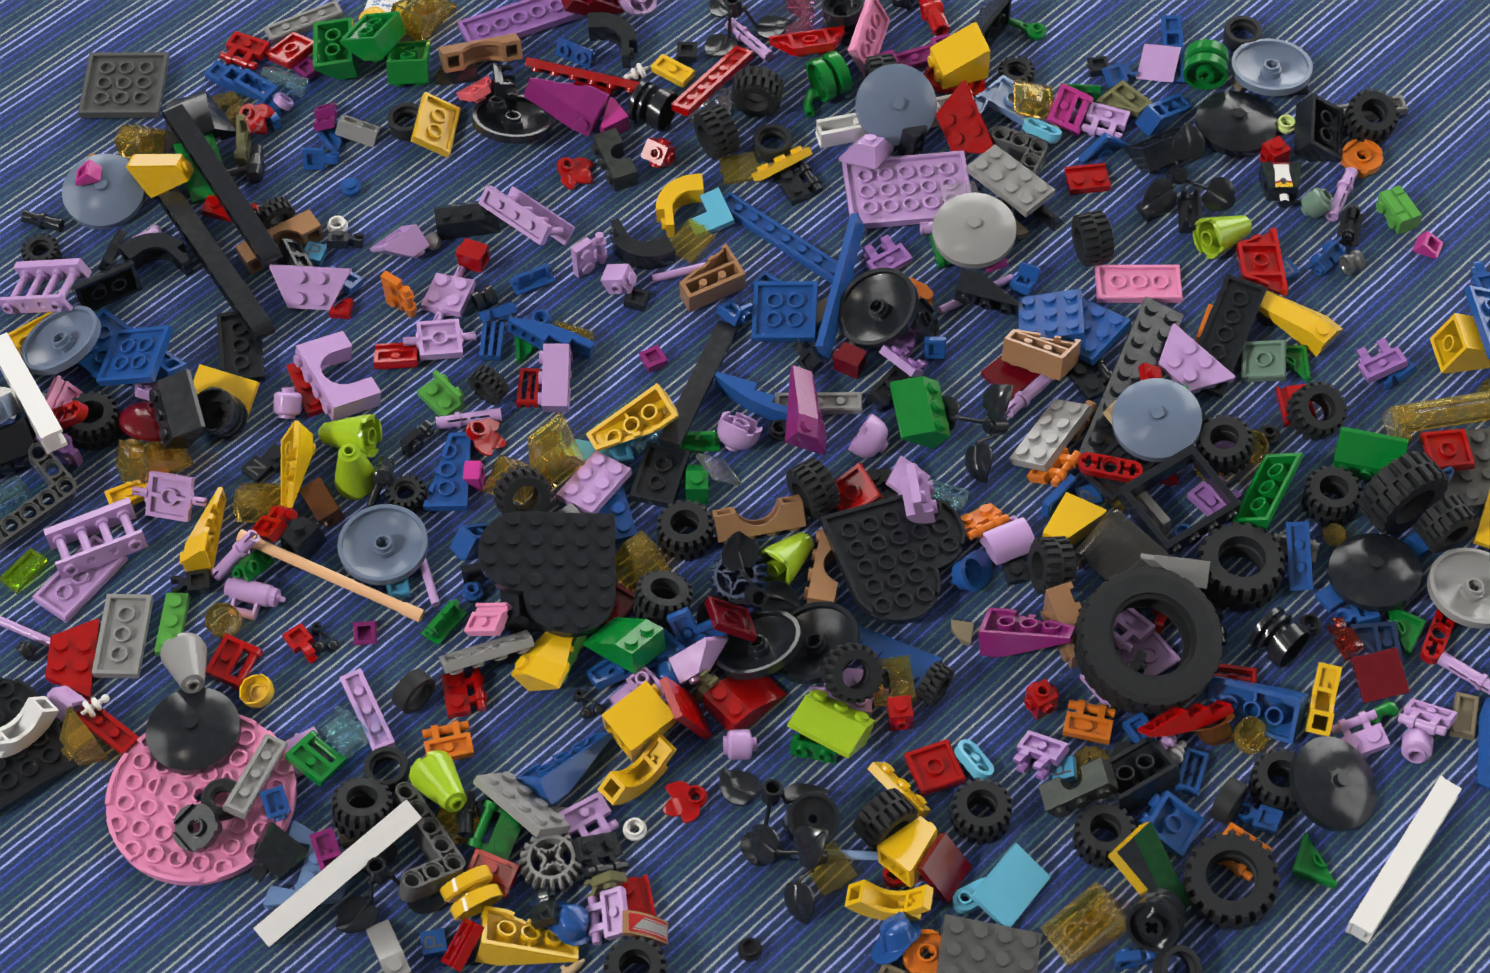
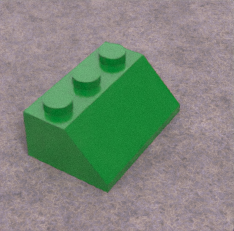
M400 12L364 14L340 39V44L363 61L379 62L383 60L384 56L392 50L406 33Z
M352 17L313 23L314 70L337 80L358 77V56L340 44V39L355 25Z
M920 376L890 383L901 439L934 449L951 437L939 381Z
M1341 426L1332 465H1335L1338 469L1343 467L1346 472L1350 470L1353 473V477L1366 481L1371 480L1375 474L1381 471L1380 469L1389 465L1392 460L1406 454L1409 439Z

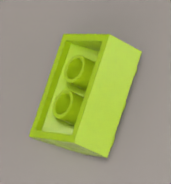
M814 689L805 695L789 720L787 727L849 759L867 744L875 720L870 718L865 712L852 709L846 702L831 698L825 691Z

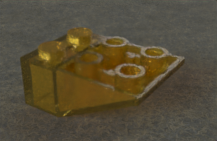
M127 439L126 441L119 440L115 465L122 482L146 484L148 483L149 472L152 470L172 474L191 467L193 462L187 449H164L163 443L139 442L136 439Z

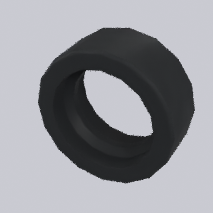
M1236 16L1227 21L1224 27L1223 42L1228 49L1235 52L1244 43L1254 42L1262 37V26L1257 20L1248 16ZM1245 30L1253 34L1254 37L1240 39L1232 35L1231 32Z
M409 102L400 103L389 111L387 120L390 133L394 138L401 141H411L415 124L409 127H400L395 123L403 117L417 118L419 105Z
M767 124L756 130L753 137L754 153L760 160L768 163H773V159L779 155H789L792 148V136L789 130L778 124ZM768 138H777L782 140L784 145L776 149H769L763 147L761 142Z
M419 668L410 671L398 682L393 690L392 703L406 714L415 713L431 698L435 690V680Z
M383 746L368 754L364 761L363 770L366 778L374 777L373 769L379 762L384 760L397 761L401 767L399 774L392 779L381 780L383 785H387L389 791L393 793L399 783L408 781L410 768L406 755L400 749L393 746Z
M1230 777L1217 795L1210 810V817L1224 825H1228L1241 807L1249 786L1234 777Z
M1172 946L1165 951L1157 953L1153 961V973H1169L1168 961L1173 955H1177L1183 960L1187 973H1202L1199 957L1188 946Z

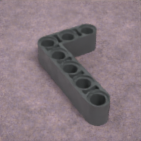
M994 127L991 131V139L994 145L996 144L1014 159L1020 160L1022 165L1039 176L1047 159V142L1044 139L1008 127ZM1001 199L1000 201L1011 210L1014 218L1017 219L1019 212Z
M36 442L29 447V462L48 484V487L0 520V551L76 496V481L52 452L46 453L41 442ZM37 451L43 452L45 456L43 458L37 459L33 456V454ZM55 468L59 472L56 475H49L47 470ZM63 485H69L72 487V490L70 492H63L60 488ZM45 498H52L54 503L45 505L42 501ZM27 511H34L36 513V516L33 518H26L24 516V513ZM8 524H15L18 528L10 532L5 527Z
M401 782L395 788L392 801L393 809L397 808L407 799L422 817L408 831L429 861L407 870L401 877L398 889L399 897L405 902H414L440 891L441 887L447 882L462 874L465 860L419 791L411 783Z

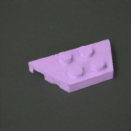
M269 265L287 307L296 309L330 310L335 304L337 296L341 293L346 279L352 272V268Z
M1175 323L1171 326L1158 366L1173 381L1181 385H1188L1189 391L1194 394L1202 389H1211L1216 387L1217 384L1227 381L1231 383L1235 380L1234 374Z

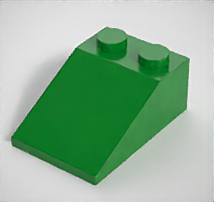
M431 40L406 41L395 44L388 53L386 60L389 85L401 87L406 84L421 86L429 83Z
M213 133L205 135L204 137L222 162ZM180 143L174 144L175 153L183 154L195 169L189 181L185 182L192 204L205 201L208 195L215 196Z
M614 617L583 642L585 647L633 674H636L666 649L664 628L648 619Z

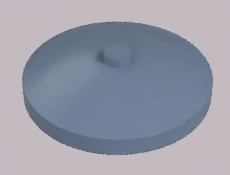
M1271 38L1244 43L1236 49L1231 60V73L1234 79L1245 89L1266 96H1285L1300 91L1309 83L1313 70L1312 60L1303 49L1293 43Z
M889 64L877 68L863 80L856 94L855 112L864 132L885 138L895 147L900 144L904 128L926 125L928 131L936 116L937 100L931 83L920 71L907 65Z
M97 154L83 159L69 171L63 183L62 199L69 215L77 223L91 229H112L127 223L140 211L145 201L146 192L127 170L126 165L129 159L116 154ZM92 160L102 167L99 182L81 186L75 185L77 169L86 161Z
M72 306V311L54 312L40 321L28 334L21 349V358L28 370L36 375H52L62 372L82 360L94 347L101 332V322L93 310L86 306Z
M1162 378L1141 380L1126 388L1116 400L1112 413V428L1119 444L1131 455L1150 462H1163L1189 445H1194L1200 435L1202 426V412L1195 396L1183 385Z
M393 504L374 505L357 512L343 526L337 543L338 554L344 569L353 578L371 585H389L411 576L424 562L429 546L427 531L421 519L409 509Z

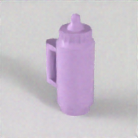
M229 577L224 586V594L232 599L228 613L251 620H256L260 606L276 607L279 602L286 601V598L281 596V590L274 588L273 585L253 580L247 582L245 578ZM238 600L254 604L253 610L236 607Z

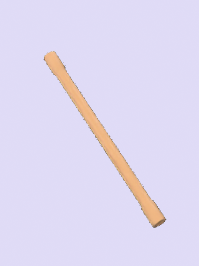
M241 529L236 541L241 540L247 531ZM261 538L252 547V549L262 551L395 610L420 623L424 617L425 610L400 601Z

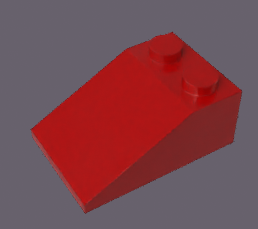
M768 676L752 680H737L727 677L703 694L704 709L729 731L747 729L783 700L787 694Z

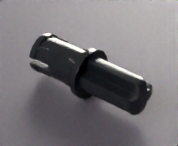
M465 790L466 803L457 812L459 817L458 835L461 838H471L474 834V818L477 815L474 811L475 792Z

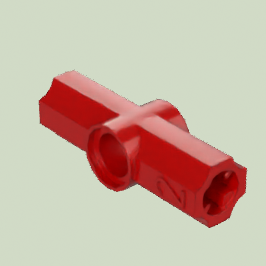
M918 0L922 19L928 22L933 35L940 36L948 33L950 27L944 16L941 0Z

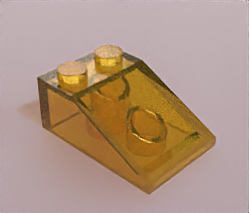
M400 0L392 4L391 12L399 11L406 31L405 34L411 36L414 40L421 41L431 36L456 9L457 4L448 0Z
M562 412L556 414L528 436L530 466L532 469H537L547 479L552 489L585 464Z
M1096 881L1040 928L1067 966L1070 967L1115 941L1127 931L1125 925L1127 915L1107 888Z

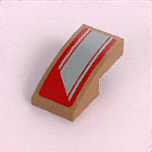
M624 910L622 913V934L629 938L630 936H635V940H639L640 936L646 937L647 941L652 940L655 942V945L663 947L668 945V922L646 913Z

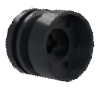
M863 0L822 1L824 28L845 26V35L841 39V43L851 42L863 8Z
M641 81L635 88L629 101V119L640 124L646 123L647 127L659 132L665 131L675 116L676 112L671 110V103L678 98V94L666 88L660 89L658 85L652 84L649 81Z
M210 387L197 395L206 426L203 431L224 440L234 438L243 431L247 424L248 413L246 406L240 399L217 387Z
M1280 606L1272 609L1258 622L1248 640V643L1253 648L1257 647L1259 653L1269 650L1267 659L1279 669L1288 665L1301 652L1311 635V632L1300 622L1291 624L1292 616L1289 613L1285 614V610Z

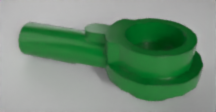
M1010 18L1008 22L1009 26L1021 29L1027 33V37L1033 41L1042 40L1047 33V29L1042 23L1027 24L1014 18Z

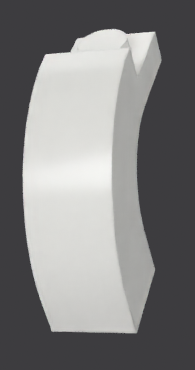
M46 696L28 697L20 713L11 722L0 727V758H5L24 750L41 737L52 724L59 710Z

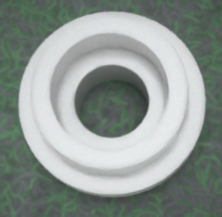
M333 216L327 224L328 231L342 230L346 232L348 230V222L342 216Z
M630 818L623 826V834L630 841H639L647 833L645 822L639 818ZM634 828L639 829V831L636 833L631 832V830Z

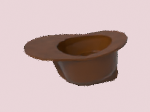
M1231 713L1212 724L1189 732H1196L1201 741L1212 746L1231 742L1233 740L1231 721L1235 718V714Z

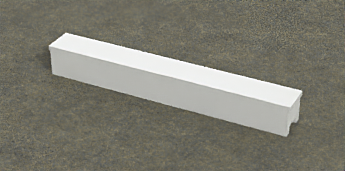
M951 94L936 97V113L947 101V99L951 96ZM856 112L816 120L815 134L820 148L852 143L866 134L858 122ZM936 116L931 127L940 126Z
M8 333L0 335V370L46 453L49 454L68 445L62 434L61 426Z
M1443 776L1439 777L1349 921L1346 933H1350L1368 944L1455 804L1462 788L1444 779Z
M406 799L253 929L270 947L365 867L371 858L378 856L422 817Z

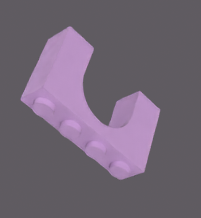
M343 331L296 345L295 355L293 356L296 367H300L304 380L311 385L315 398H319L324 413L328 414L332 421L380 406L381 391L372 377L350 384H338L328 380L322 372L331 365L351 360L352 344Z

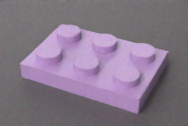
M595 450L557 492V500L566 505L572 503L582 513H598L631 476V468Z

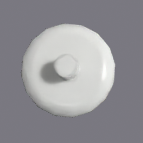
M637 63V70L631 68V73L625 74L623 78L638 80V75H641L644 79L646 78L645 71L649 68L648 66L642 67L640 63Z
M104 694L99 700L92 698L91 704L86 700L83 701L82 705L85 709L80 713L82 716L88 713L90 717L94 718L96 716L94 710L101 711V705L107 703L110 697Z
M1180 740L1173 748H1168L1166 751L1177 764H1181L1183 761L1184 748L1187 746V743L1184 740Z

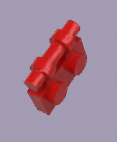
M234 31L225 44L229 52L222 51L219 58L225 60L228 64L241 65L243 69L256 70L258 63L253 60L261 61L264 58L265 53L271 47L270 42ZM238 54H242V55H245V56H244V58H241V57H238L237 55H238Z
M282 505L273 506L267 516L262 515L251 530L256 531V536L259 535L262 540L275 543L281 539L282 534L285 532L284 530L288 527L286 522L296 519L298 513L290 507Z
M479 667L471 669L472 676L469 678H465L464 671L455 675H450V673L441 675L448 719L471 715V706H477L480 712L487 710L486 702L488 698L487 693L483 689L485 681ZM474 688L475 694L468 696L467 689Z

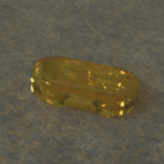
M555 320V326L593 341L595 332Z

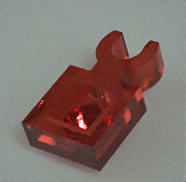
M1342 617L1334 618L1335 624L1328 625L1327 630L1331 635H1335L1336 640L1333 643L1345 661L1350 660L1360 651L1364 644L1352 627L1346 628V622Z

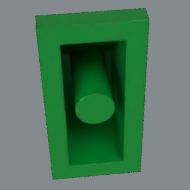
M710 464L687 465L685 491L686 500H691V503L697 501L700 504H709Z

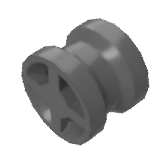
M1356 249L1351 251L1349 255L1344 254L1339 258L1340 267L1346 275L1353 274L1355 270H1362L1366 265L1362 253Z

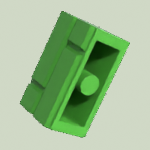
M1400 185L1380 192L1376 202V209L1380 214L1383 213L1391 229L1394 228L1396 233L1400 235L1408 230L1419 227L1423 215Z

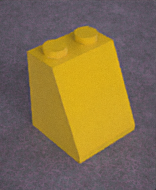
M974 22L931 46L930 56L927 57L929 67L934 70L936 82H940L942 89L959 86L964 80L970 83L988 78L990 49L977 22Z
M1454 313L1430 338L1441 373L1446 374L1490 368V359L1486 355L1473 316Z
M647 680L602 714L604 728L608 733H611L612 738L632 762L642 755L656 734H665L676 723L668 702L665 704L660 698L662 693L655 684L651 686Z

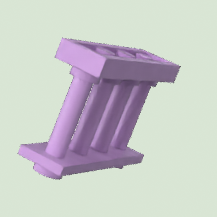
M487 185L478 203L539 245H545L549 235L563 245H567L575 229L573 225L514 186L511 187L508 196H506L493 186Z
M81 258L16 262L13 269L19 274L20 279L10 297H0V306L7 314L72 311L73 307L66 300V297L75 280L89 278L92 271ZM50 280L43 294L37 295L42 283ZM65 280L59 293L53 294L58 282ZM34 281L27 295L21 296L26 284Z
M129 497L43 529L51 550L56 548L59 550L62 560L56 561L55 564L62 580L148 547L142 529L135 531L131 520L137 517ZM122 524L126 535L113 539L109 528ZM101 532L105 543L92 548L88 536ZM79 540L83 552L70 556L66 544Z

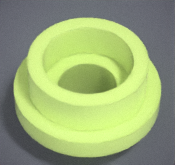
M1285 114L1277 119V130L1279 132L1289 134L1295 131V119L1293 116Z

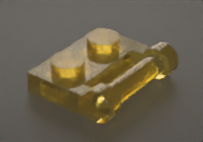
M905 655L881 659L883 662L881 668H888L892 695H885L884 686L879 683L880 691L878 693L875 692V697L873 698L874 705L878 707L887 706V697L905 695L911 696V702L917 701L910 656Z

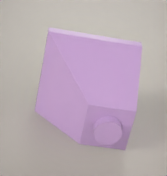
M865 134L858 138L839 157V161L876 169L894 151V147L885 138L877 137L874 134Z
M417 224L399 227L369 249L374 253L418 258L425 253L424 249L430 245Z
M726 635L704 637L669 658L680 684L690 683V685H694L701 681L699 675L705 669L711 670L728 641Z

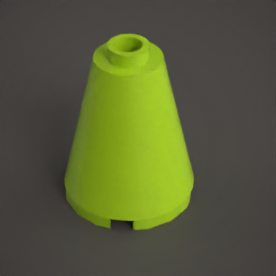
M1244 215L1204 217L1195 222L1194 225L1197 224L1196 230L1193 231V239L1200 253L1204 252L1207 255L1206 258L1214 259L1247 237L1252 231V223Z
M366 414L325 422L319 428L318 436L323 444L338 449L348 443L356 444L367 458H372L379 451L376 447L377 443L382 441V426L380 420L375 418L376 415Z
M348 443L339 449L334 484L339 494L349 500H361L363 496L370 495L375 483L373 480L374 467L356 444Z
M798 532L760 550L759 556L764 558L761 564L765 563L768 565L764 572L770 575L764 578V581L769 583L770 581L780 580L790 585L814 548L812 537L804 532Z
M435 750L428 752V756L422 760L418 758L409 773L412 785L420 793L448 812H456L462 809L467 798L451 756L447 752Z

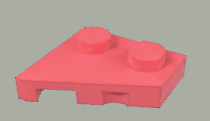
M488 75L457 92L459 100L474 101L475 103L485 100L486 95L492 92L491 78Z

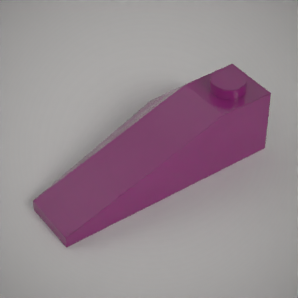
M532 77L529 79L524 93V97L569 128L588 137L597 129L609 96L608 93L590 85L580 86L568 82L558 83L553 80Z
M792 365L790 370L785 443L824 455L826 452L827 433L812 371Z
M989 607L978 632L980 655L993 658L1005 657L1070 643L1075 626L1051 619L1045 622L1037 620L1036 615L1029 614L1027 617L1018 615L1017 610Z

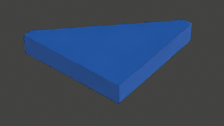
M339 120L336 121L334 128L317 131L318 137L329 152H339L345 139L335 134Z
M1104 132L1078 158L1081 163L1085 164L1090 158L1096 156L1101 158L1112 154L1113 150L1121 147L1125 149L1129 145L1126 141Z

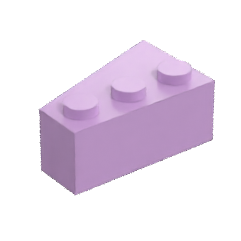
M543 344V351H539V363L543 364L542 371L538 373V383L542 384V392H538V405H541L543 412H569L570 379H572L570 367L571 362H573V355L569 344Z

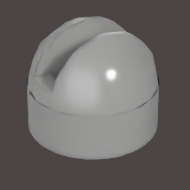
M431 232L425 236L430 245L427 247L428 249L436 250L440 247L441 240L436 232Z

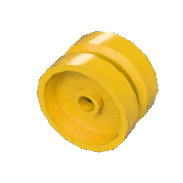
M487 865L472 868L441 887L440 893L444 901L453 903L450 912L456 922L463 921L464 917L471 918L482 912L483 905L493 906L502 899L503 894L497 884H489L493 875Z

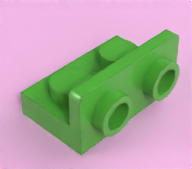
M437 370L432 372L434 379L417 390L418 397L439 417L453 415L455 412L465 408L463 399L465 396L459 387L455 388L445 374L441 375Z

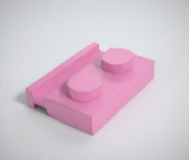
M58 375L54 377L45 400L52 410L72 402L74 397H80V394L83 392L68 381L62 380L61 376Z
M507 602L476 603L477 609L475 612H472L464 632L469 636H500L509 617L507 612L512 610L513 607Z

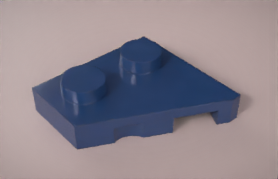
M1395 621L1350 625L1351 634L1367 654L1397 647L1403 665Z

